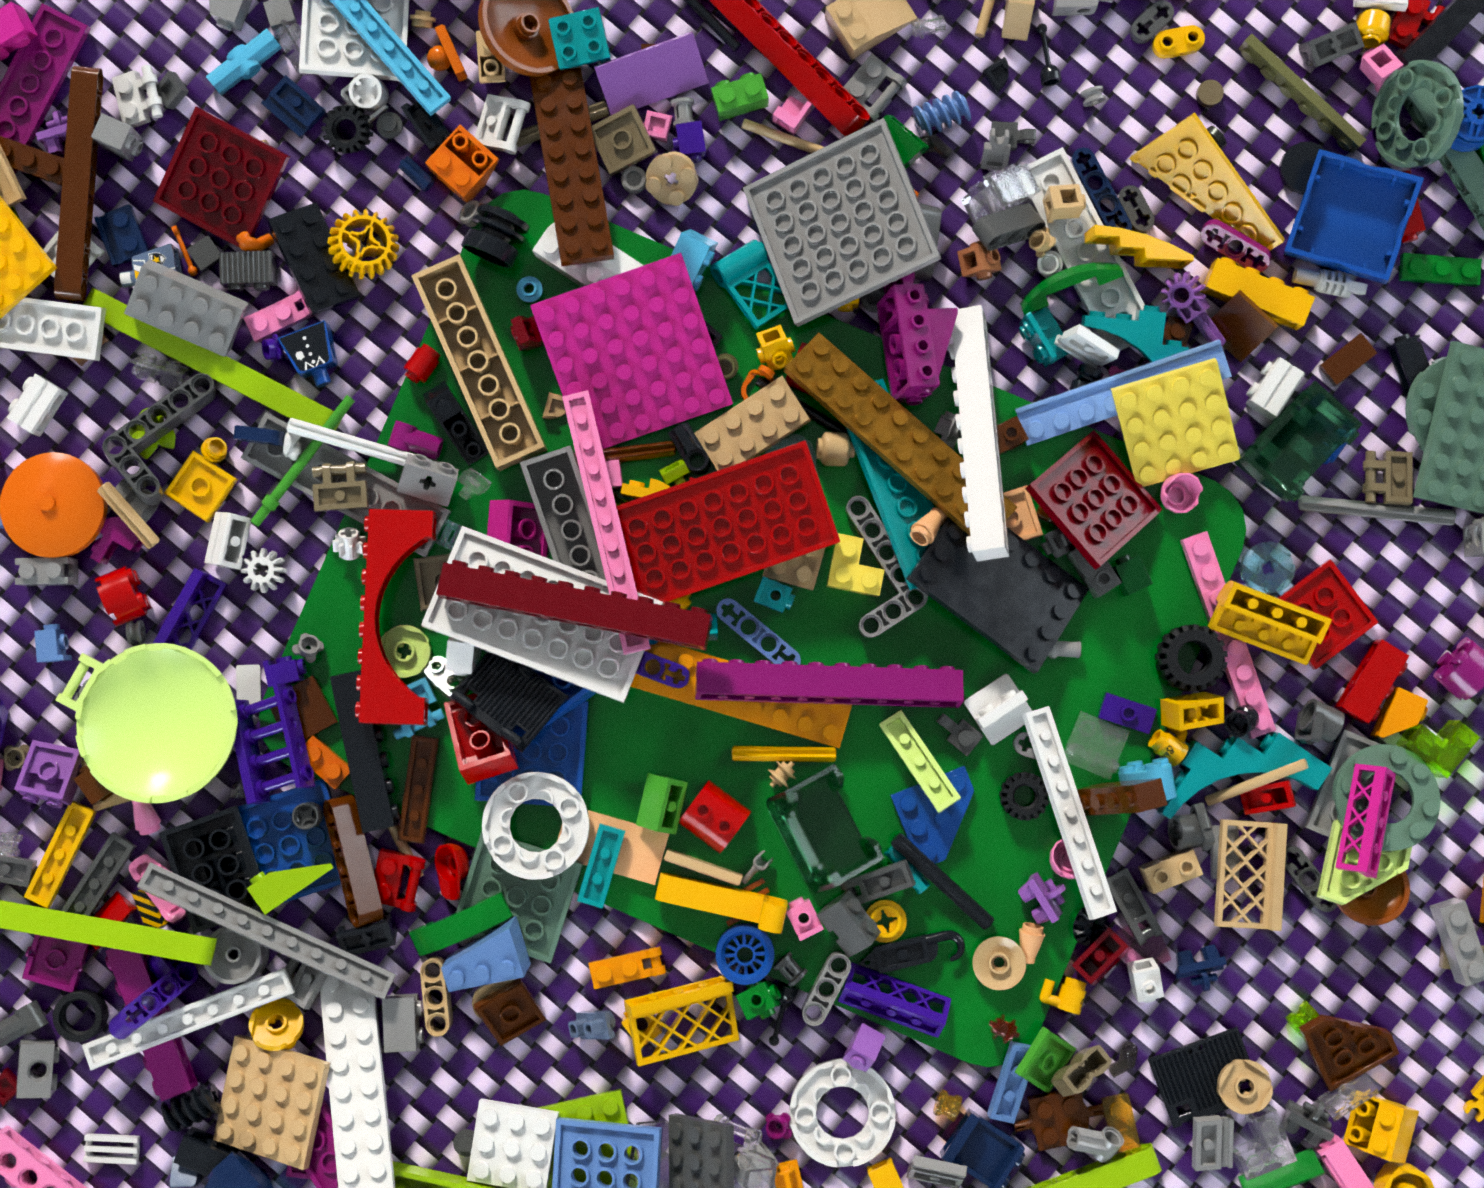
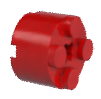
M127 566L95 578V582L101 584V586L96 588L107 614L114 613L117 618L112 621L116 627L147 615V610L152 608L146 594L143 595L138 588V585L142 583L136 570L128 569Z

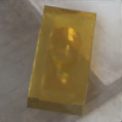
M1125 1092L1101 1098L1107 1127L1115 1128L1124 1138V1144L1117 1152L1141 1147L1129 1094Z

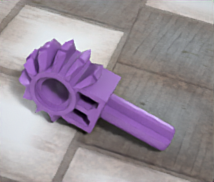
M1186 271L1183 277L1177 272L1173 274V279H1166L1165 283L1168 287L1162 288L1161 293L1168 295V297L1162 299L1163 304L1168 302L1171 304L1167 311L1172 312L1177 308V316H1181L1186 324L1192 320L1208 343L1219 339L1221 346L1226 343L1225 338L1206 313V310L1211 306L1206 300V295L1199 293V291L1206 288L1205 284L1197 286L1196 283L1200 277L1196 275L1190 280V272ZM1179 288H1185L1189 292L1188 300H1182L1179 297Z

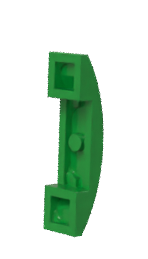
M1108 262L1087 263L1067 268L1048 277L1025 296L1020 303L1023 313L1025 315L1028 312H1034L1049 306L1046 298L1047 295L1096 277L1100 286L1123 277L1124 273L1119 264Z
M499 892L455 914L410 931L409 935L419 956H423L470 938L509 919L513 915L502 892Z

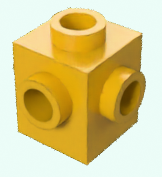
M778 325L756 333L760 348L756 349L760 364L766 363V366L773 371L785 368L793 359L791 353L796 351L791 337H786L782 326Z

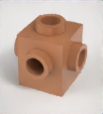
M981 241L971 243L970 247L957 251L962 277H976L977 281L992 278V273L1002 270L998 249L988 251Z

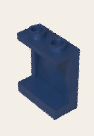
M968 1108L941 1149L940 1155L947 1162L967 1166V1173L989 1188H1005L1011 1176L1009 1173L1013 1167H1018L1025 1157V1153H1023L1025 1148L1021 1142Z

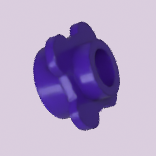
M273 334L272 338L263 339L262 341L263 356L266 360H271L272 363H276L277 359H281L284 353L277 334Z

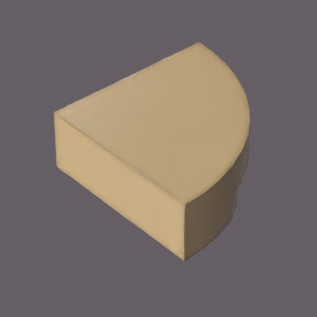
M549 392L542 416L543 419H557L566 414L563 396Z

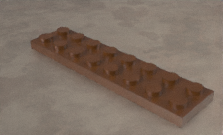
M581 67L557 70L552 74L540 77L530 76L561 267L614 259V252Z

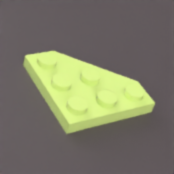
M1338 819L1334 820L1317 897L1340 905L1352 901L1356 897L1407 870L1412 847L1398 851H1381L1377 878L1365 877L1358 872L1338 870L1335 866L1343 827ZM1355 848L1346 854L1345 864H1358L1359 853Z

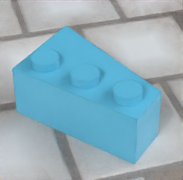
M689 229L681 232L671 256L678 253L682 254L692 286L697 291L703 281L704 276L702 274L706 266L709 267L712 262L718 242Z

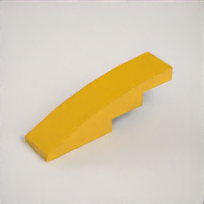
M1094 225L1084 233L1085 244L1109 245L1110 255L1134 256V266L1183 269L1194 261V255L1147 234L1102 225Z

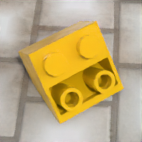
M1356 1091L1343 1141L1347 1145L1387 1161L1405 1163L1419 1111L1387 1099Z

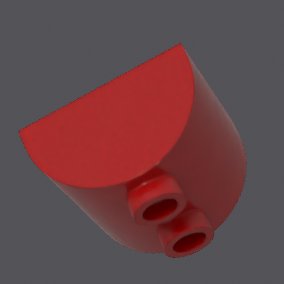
M708 780L679 819V824L720 854L743 825L751 811L711 780Z

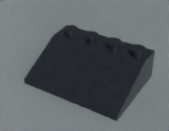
M237 805L159 833L173 873L256 911L261 910L247 890L252 885L249 880L259 874L260 870ZM186 911L193 934L218 926L211 921Z

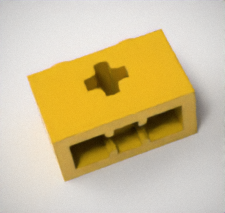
M1199 692L1160 699L1161 725L1183 731L1224 723V697L1208 692Z

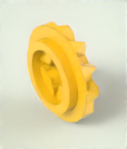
M879 900L870 905L866 911L869 917L878 922V920H881V910H884L887 917H896V919L889 922V932H887L883 924H877L881 933L876 938V941L883 943L895 941L905 931L907 924L906 914L896 902L892 900Z

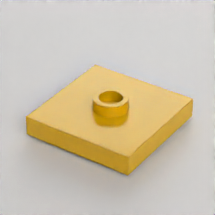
M193 450L163 494L205 522L210 523L215 512L218 511L238 479Z

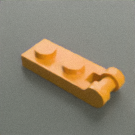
M653 947L589 962L594 989L665 974L666 968L665 965H662L660 955H662L661 947ZM650 958L652 967L644 968L643 959Z

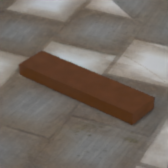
M412 736L397 839L399 841L425 843L440 738Z

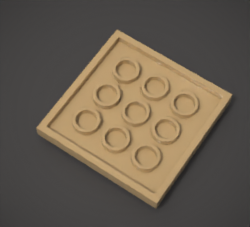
M241 1034L235 1035L221 1099L222 1112L218 1114L213 1140L301 1170L308 1169L330 1062L287 1049L268 1051L257 1047L251 1037Z

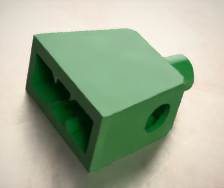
M885 115L884 119L887 122L904 167L907 169L928 150L929 146L893 115Z

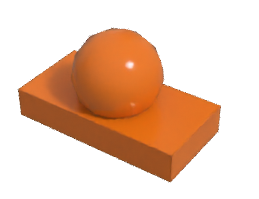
M441 24L435 27L442 46H433L427 54L428 65L439 72L447 70L451 65L459 82L467 79L466 71L445 25Z

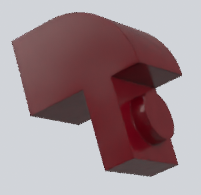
M517 316L511 319L512 326L510 328L519 351H527L544 346L534 316L530 318Z

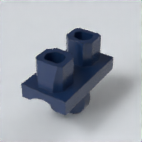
M1215 945L1202 947L1200 952L1203 961L1194 963L1191 950L1178 952L1176 954V979L1198 975V977L1190 978L1191 986L1201 985L1204 992L1210 991V982L1218 981L1216 973L1209 975L1207 973L1223 970L1224 965H1227L1225 956L1220 957Z

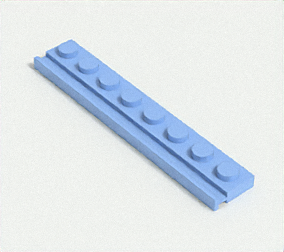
M1218 339L1016 408L1017 417L1029 438L1026 441L1027 446L1117 416L1111 388L1216 358L1222 380L1232 377L1221 341Z

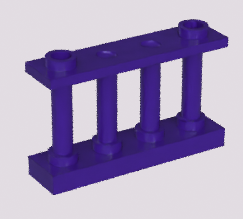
M274 684L275 696L249 704V700L235 699L238 724L234 747L247 805L271 802L270 791L295 783L296 788L315 787L314 771L310 765L296 704L297 696L293 686L290 684ZM278 706L281 721L255 730L253 714ZM284 732L287 747L264 755L260 754L258 740ZM289 757L292 773L266 781L264 765Z

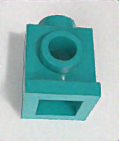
M763 576L753 602L783 614L785 608L790 610L796 595L791 594L793 588ZM772 591L780 592L781 597L779 600L771 599L770 594Z

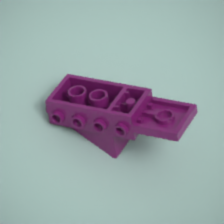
M915 272L883 286L885 295L876 304L890 394L899 403H906L907 406L921 404L940 385L939 375L958 315L957 308L928 309V294L925 293L924 284H914Z

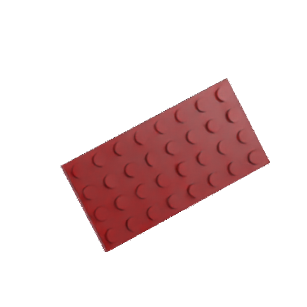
M806 440L617 506L637 592L663 603L841 542Z

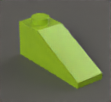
M332 863L273 871L267 875L262 871L249 880L252 885L247 890L266 915L333 869L334 866Z

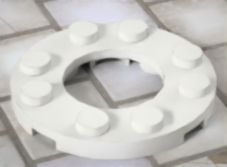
M546 772L519 774L501 784L489 798L482 818L484 843L493 860L508 873L532 880L553 877L573 865L586 846L590 830L589 813L580 793L563 778ZM531 799H542L553 804L559 811L562 819V833L558 841L551 848L541 852L528 851L520 847L513 839L510 830L511 817L515 809L523 802Z
M843 1058L824 1061L808 1070L797 1083L790 1100V1124L796 1141L811 1158L827 1166L836 1168L855 1167L872 1160L885 1148L895 1127V1102L891 1090L883 1077L872 1067L866 1072L855 1069L848 1062L844 1061ZM843 1086L853 1088L861 1093L867 1102L869 1110L868 1119L863 1129L856 1135L844 1139L832 1137L824 1132L818 1124L816 1116L817 1104L822 1095L832 1088Z

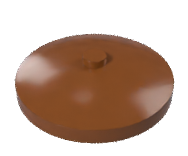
M481 0L478 9V23L485 44L498 61L519 74L540 77L552 74L559 69L548 20L574 12L567 0Z

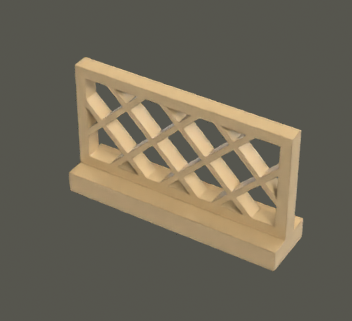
M1220 819L1214 926L1282 931L1288 824ZM1228 825L1237 826L1242 832V835L1233 843L1227 837ZM1257 827L1265 828V839L1257 844L1250 834ZM1247 838L1254 849L1244 857L1236 847ZM1234 851L1241 861L1234 868L1230 869L1226 864V856ZM1258 852L1263 857V866L1256 871L1248 861ZM1246 865L1253 875L1242 883L1235 873ZM1232 877L1239 888L1229 896L1224 890V884ZM1257 879L1262 884V892L1254 897L1247 887ZM1244 891L1251 902L1241 910L1233 900ZM1230 904L1238 914L1231 921H1222L1223 910ZM1254 906L1260 910V923L1251 922L1245 915Z

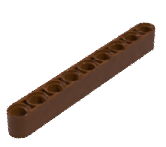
M73 66L71 70L56 254L57 269L55 270L54 296L59 300L83 302L87 293L98 143L91 135L101 115L103 71L101 68Z

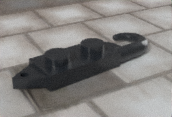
M953 930L919 935L873 946V950L859 964L877 970L881 974L928 963L936 958L938 943L949 940L954 941L958 947L955 955L950 957V961L953 962L963 955L965 942L963 937Z

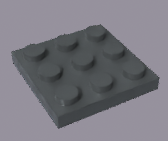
M678 1113L670 1114L669 1188H734V1125Z

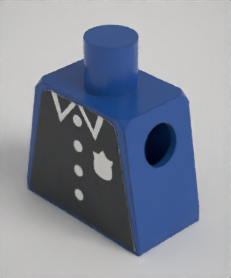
M325 320L278 338L291 363L301 377L313 376L317 388L331 383L327 370L336 367L338 361L332 330Z

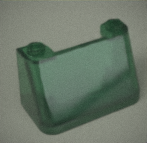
M1315 380L1286 406L1279 416L1241 453L1239 460L1234 461V463L1285 502L1290 500L1295 502L1304 494L1305 490L1302 487L1310 476L1339 446L1345 442L1350 445L1360 435L1357 430L1363 424Z
M835 763L774 794L766 801L768 811L805 882L815 893L836 888L884 859L879 842L876 839L861 836L838 791L843 788L844 776Z

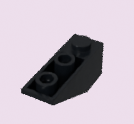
M446 381L423 394L425 402L468 466L489 454L485 442Z

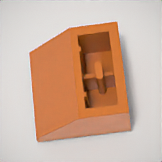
M459 125L428 158L425 164L430 172L465 203H468L485 187L499 162V158L462 125Z

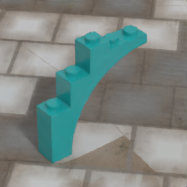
M1144 305L1143 310H1136L1135 320H1132V315L1120 313H1116V318L1105 317L1106 312L1090 311L1089 316L1082 315V326L1100 329L1120 337L1135 347L1150 363L1189 350V347H1182V341L1166 340V345H1162L1166 313L1159 312L1160 307Z
M1272 732L1271 735L1267 734L1259 745L1262 748L1260 751L1239 737L1232 736L1230 739L1226 738L1219 747L1218 751L1221 752L1219 756L1197 741H1190L1189 744L1186 742L1189 749L1185 758L1179 763L1185 769L1184 771L1180 770L1174 777L1177 796L1166 800L1167 805L1159 807L1157 813L1171 819L1180 807L1194 794L1218 780L1237 774L1267 773L1303 758L1306 759L1309 768L1289 775L1286 778L1293 779L1309 789L1319 790L1332 767L1278 732Z

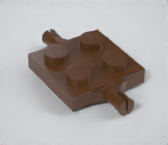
M1057 1090L1049 1092V1094L1042 1093L1028 1096L1029 1119L1015 1121L1014 1129L1016 1133L1032 1130L1039 1151L1067 1146L1068 1130L1072 1126L1089 1129V1117L1104 1115V1108L1102 1103L1086 1107L1083 1102L1082 1092L1063 1097Z

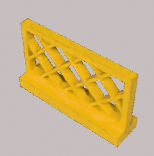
M722 975L624 1000L625 1011L629 1017L636 1065L639 1067L738 1041L739 1035L732 992H734L733 982ZM725 996L726 1006L720 1014L710 1008L716 998ZM698 1003L704 1008L696 1020L687 1016L686 1012L692 1004ZM674 1010L678 1015L670 1027L660 1021L666 1011ZM708 1010L718 1016L710 1030L700 1024ZM647 1016L653 1021L644 1034L638 1030L636 1019ZM683 1017L693 1023L685 1036L675 1031ZM724 1020L730 1024L731 1034L720 1037L715 1032ZM657 1024L668 1030L660 1043L649 1037ZM697 1027L708 1032L702 1042L694 1043L689 1040ZM672 1033L683 1039L677 1049L669 1050L665 1047ZM647 1040L657 1045L652 1055L642 1057L641 1049Z

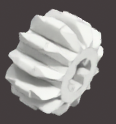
M261 548L259 554L256 551H251L253 560L244 558L243 562L248 565V568L240 570L241 573L248 574L243 579L244 583L252 582L250 589L256 591L260 587L261 593H267L268 587L274 591L277 590L275 581L280 583L285 581L284 578L279 576L280 573H287L286 568L279 567L285 560L283 558L276 559L277 552L273 550L269 554L265 548ZM262 565L269 568V571H265L268 573L266 576L259 573V571H262L260 569Z

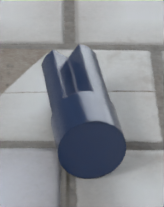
M409 156L400 161L398 168L424 192H427L434 185L435 180Z

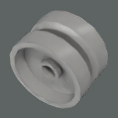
M224 927L217 929L209 936L216 938L217 943L212 965L204 966L213 979L223 984L234 985L251 981L258 977L268 964L270 953L268 947ZM238 951V957L234 958V952Z

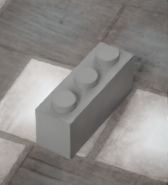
M1451 898L1430 905L1429 907L1455 982L1467 987L1484 981V953L1466 901Z

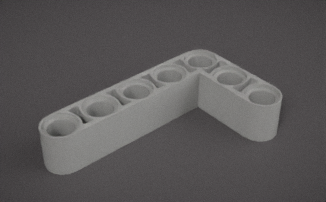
M855 496L847 503L846 515L860 537L864 538L863 542L879 567L885 570V576L897 593L896 596L860 619L858 629L861 635L866 638H873L922 608L928 600V595L918 588L913 589L921 594L922 601L918 605L909 602L908 594L912 590H909L906 581L898 582L894 578L895 569L901 567L884 524L865 497ZM855 502L862 503L865 507V513L860 516L854 515L851 512V505ZM869 524L876 525L879 529V535L875 538L868 537L865 533V527ZM883 546L890 547L893 550V558L890 560L882 559L879 554L880 548ZM893 604L899 608L900 615L898 618L891 619L886 615L888 605ZM866 619H874L877 622L878 628L875 633H868L864 630L863 624Z

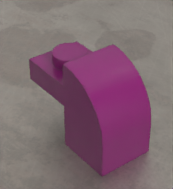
M111 517L105 520L100 532L103 536L98 538L91 549L93 553L90 558L98 563L107 565L119 545L138 553L143 543L120 517Z

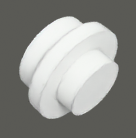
M1052 250L1047 251L1045 256L1038 258L1037 261L1039 272L1047 277L1062 271L1064 265L1061 255Z

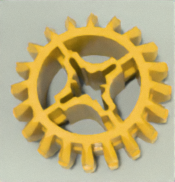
M356 209L353 210L352 217L348 213L343 214V220L337 219L335 221L336 227H331L329 233L332 236L328 237L327 241L331 245L328 250L329 254L335 255L332 260L333 263L341 262L339 270L345 271L348 268L350 277H353L354 272L359 273L360 280L364 278L365 273L368 274L371 280L374 279L375 272L380 276L384 275V268L388 270L392 268L391 261H396L397 254L395 252L399 251V245L395 243L399 237L397 234H392L394 226H385L387 218L378 220L377 212H374L373 216H368L369 212L367 209L363 211V215H359ZM355 228H365V229H364L363 231H361V232H355V231L348 232V231H350V230H352V229H355ZM373 231L382 239L384 247L374 239ZM366 236H368L367 242H366L367 245H366V247H363V249H362V251H361V253H360L359 250H360V247H361V246H360L361 241L364 242ZM343 242L347 243V246L354 251V258L347 253ZM369 256L373 258L379 257L372 261H362L363 258Z

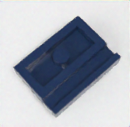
M287 75L269 93L268 98L261 102L265 108L301 139L326 112L320 104Z
M130 204L107 212L103 216L94 217L112 266L115 268L120 264L131 262L133 256L149 251L133 207Z

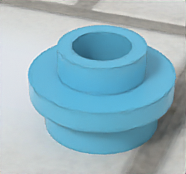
M527 276L518 282L516 291L522 301L533 303L542 296L543 287L537 278ZM527 285L534 286L532 293L525 292Z

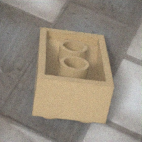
M836 0L826 6L825 9L826 21L852 60L918 19L906 0Z

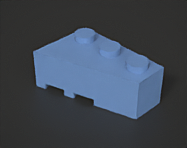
M517 916L509 919L507 923L490 930L483 937L473 940L448 955L441 967L448 992L523 978L531 962Z

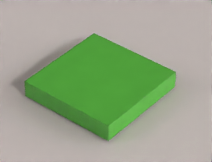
M1042 1027L1016 1068L1015 1073L1049 1094L1054 1086L1051 1082L1054 1074L1060 1068L1067 1065L1076 1048L1050 1030Z

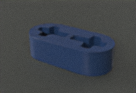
M236 425L233 439L243 442L283 446L285 432Z

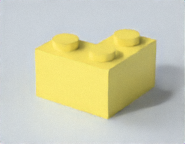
M838 533L841 542L834 545L826 587L879 597L885 570L859 565L864 538Z

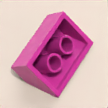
M490 500L487 535L547 558L548 544L534 503L515 500Z

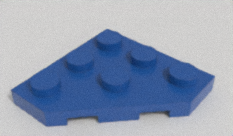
M965 766L945 773L961 799L939 814L919 784L890 795L907 838L935 864L946 859L974 793V788Z

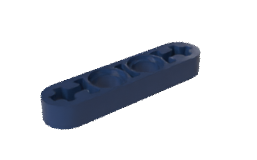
M1084 147L1077 149L1073 153L1070 162L1103 225L1115 227L1114 220L1112 219L1108 222L1107 219L1112 218L1118 213L1119 216L1115 219L1119 226L1124 225L1125 229L1132 231L1131 221L1094 153ZM1079 155L1082 158L1087 157L1089 159L1086 163L1088 170H1091L1092 167L1095 169L1086 176H1083V173L1086 172L1084 164L1077 163ZM1090 177L1099 178L1102 187L1098 190L1091 189L1088 186V179ZM1105 199L1112 201L1114 210L1109 213L1102 211L1100 202Z

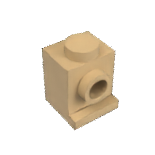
M1079 184L1049 186L1042 200L1048 223H1053L1057 219L1079 218L1082 211L1086 208V198L1084 194H1081Z

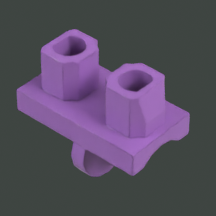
M57 110L53 112L54 120L46 122L48 129L37 132L36 137L44 145L48 153L61 156L65 153L62 142L66 141L67 116L63 117L61 112Z
M1038 872L1032 874L1028 881L1019 888L1018 893L1025 903L1035 897L1037 898L1040 906L1032 909L1033 918L1037 924L1049 920L1051 923H1054L1060 919L1059 916L1063 912L1059 905L1065 902L1061 895L1066 890L1065 885L1062 883L1056 886L1052 879L1044 882Z

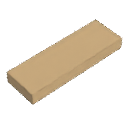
M669 848L664 857L667 862L737 886L740 885L743 877L741 873Z

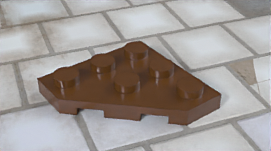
M1323 1014L1298 1027L1323 1083L1330 1092L1400 1054L1391 1033L1386 1028Z

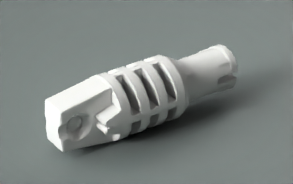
M1295 268L1292 275V283L1311 286L1317 292L1343 298H1350L1351 293L1365 295L1368 284L1354 281V275L1326 269L1316 272Z

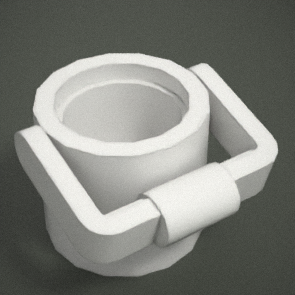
M360 74L341 90V97L346 102L345 105H354L357 108L374 112L369 116L371 118L368 120L369 123H372L389 108L386 105L389 98L388 89L381 80L373 75Z

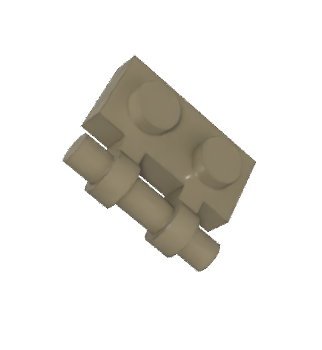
M1366 451L1365 461H1363L1365 483L1362 485L1365 503H1376V494L1378 493L1383 494V504L1410 506L1413 503V452L1385 451L1383 453V460H1376V451ZM1376 471H1383V483H1376Z
M348 461L344 465L323 463L322 466L312 467L313 477H323V484H312L314 511L369 508L368 483L366 480L357 481L356 478L357 474L367 473L366 463ZM346 475L347 482L333 483V476Z

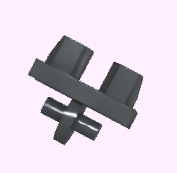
M1290 1099L1285 1104L1286 1114L1282 1121L1284 1130L1291 1134H1296L1301 1126L1306 1128L1307 1131L1304 1134V1139L1315 1147L1324 1139L1329 1142L1332 1140L1334 1133L1331 1132L1332 1123L1328 1121L1330 1114L1323 1111V1101L1317 1099L1313 1104L1305 1101L1302 1106Z

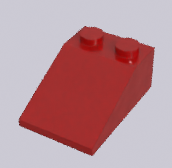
M473 693L467 695V697L474 701L477 695ZM453 700L444 703L459 772L467 785L518 769L513 744L508 740H504L468 713L460 704L455 703Z

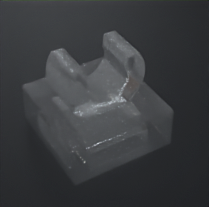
M469 468L463 471L457 480L464 485L458 495L465 500L472 498L475 494L479 496L489 489L492 482L473 468Z

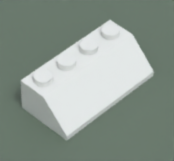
M554 223L546 229L532 250L536 258L580 287L643 266L613 246L614 259L561 267Z

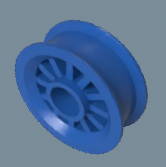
M741 923L728 928L721 935L716 947V962L720 972L731 982L741 985L754 984L762 980L770 972L774 962V947L769 935L765 931L758 929V926L749 923ZM742 935L741 943L736 936ZM746 935H751L749 942H746ZM757 938L759 942L752 945L754 939ZM733 939L737 946H734L729 942ZM763 945L764 950L755 951L757 948ZM726 947L734 952H725ZM747 947L753 952L752 957L746 961L741 960L737 955L740 948ZM765 955L764 960L756 956ZM727 957H735L729 962L726 960ZM754 961L761 964L758 969L753 963ZM737 962L735 970L732 969L730 966ZM748 965L751 966L753 972L748 973ZM741 966H744V973L739 972Z

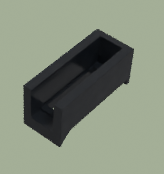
M1409 333L1394 338L1395 343L1387 347L1406 399L1419 372H1423L1430 366L1421 341L1418 342L1417 340L1420 334L1410 337Z

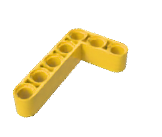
M663 872L660 873L655 900L755 922L758 923V929L776 934H782L788 907V901L782 898Z

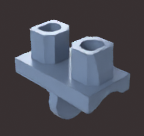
M581 1011L576 1013V1020L568 1022L571 1038H615L613 1029L616 1021L611 1011Z

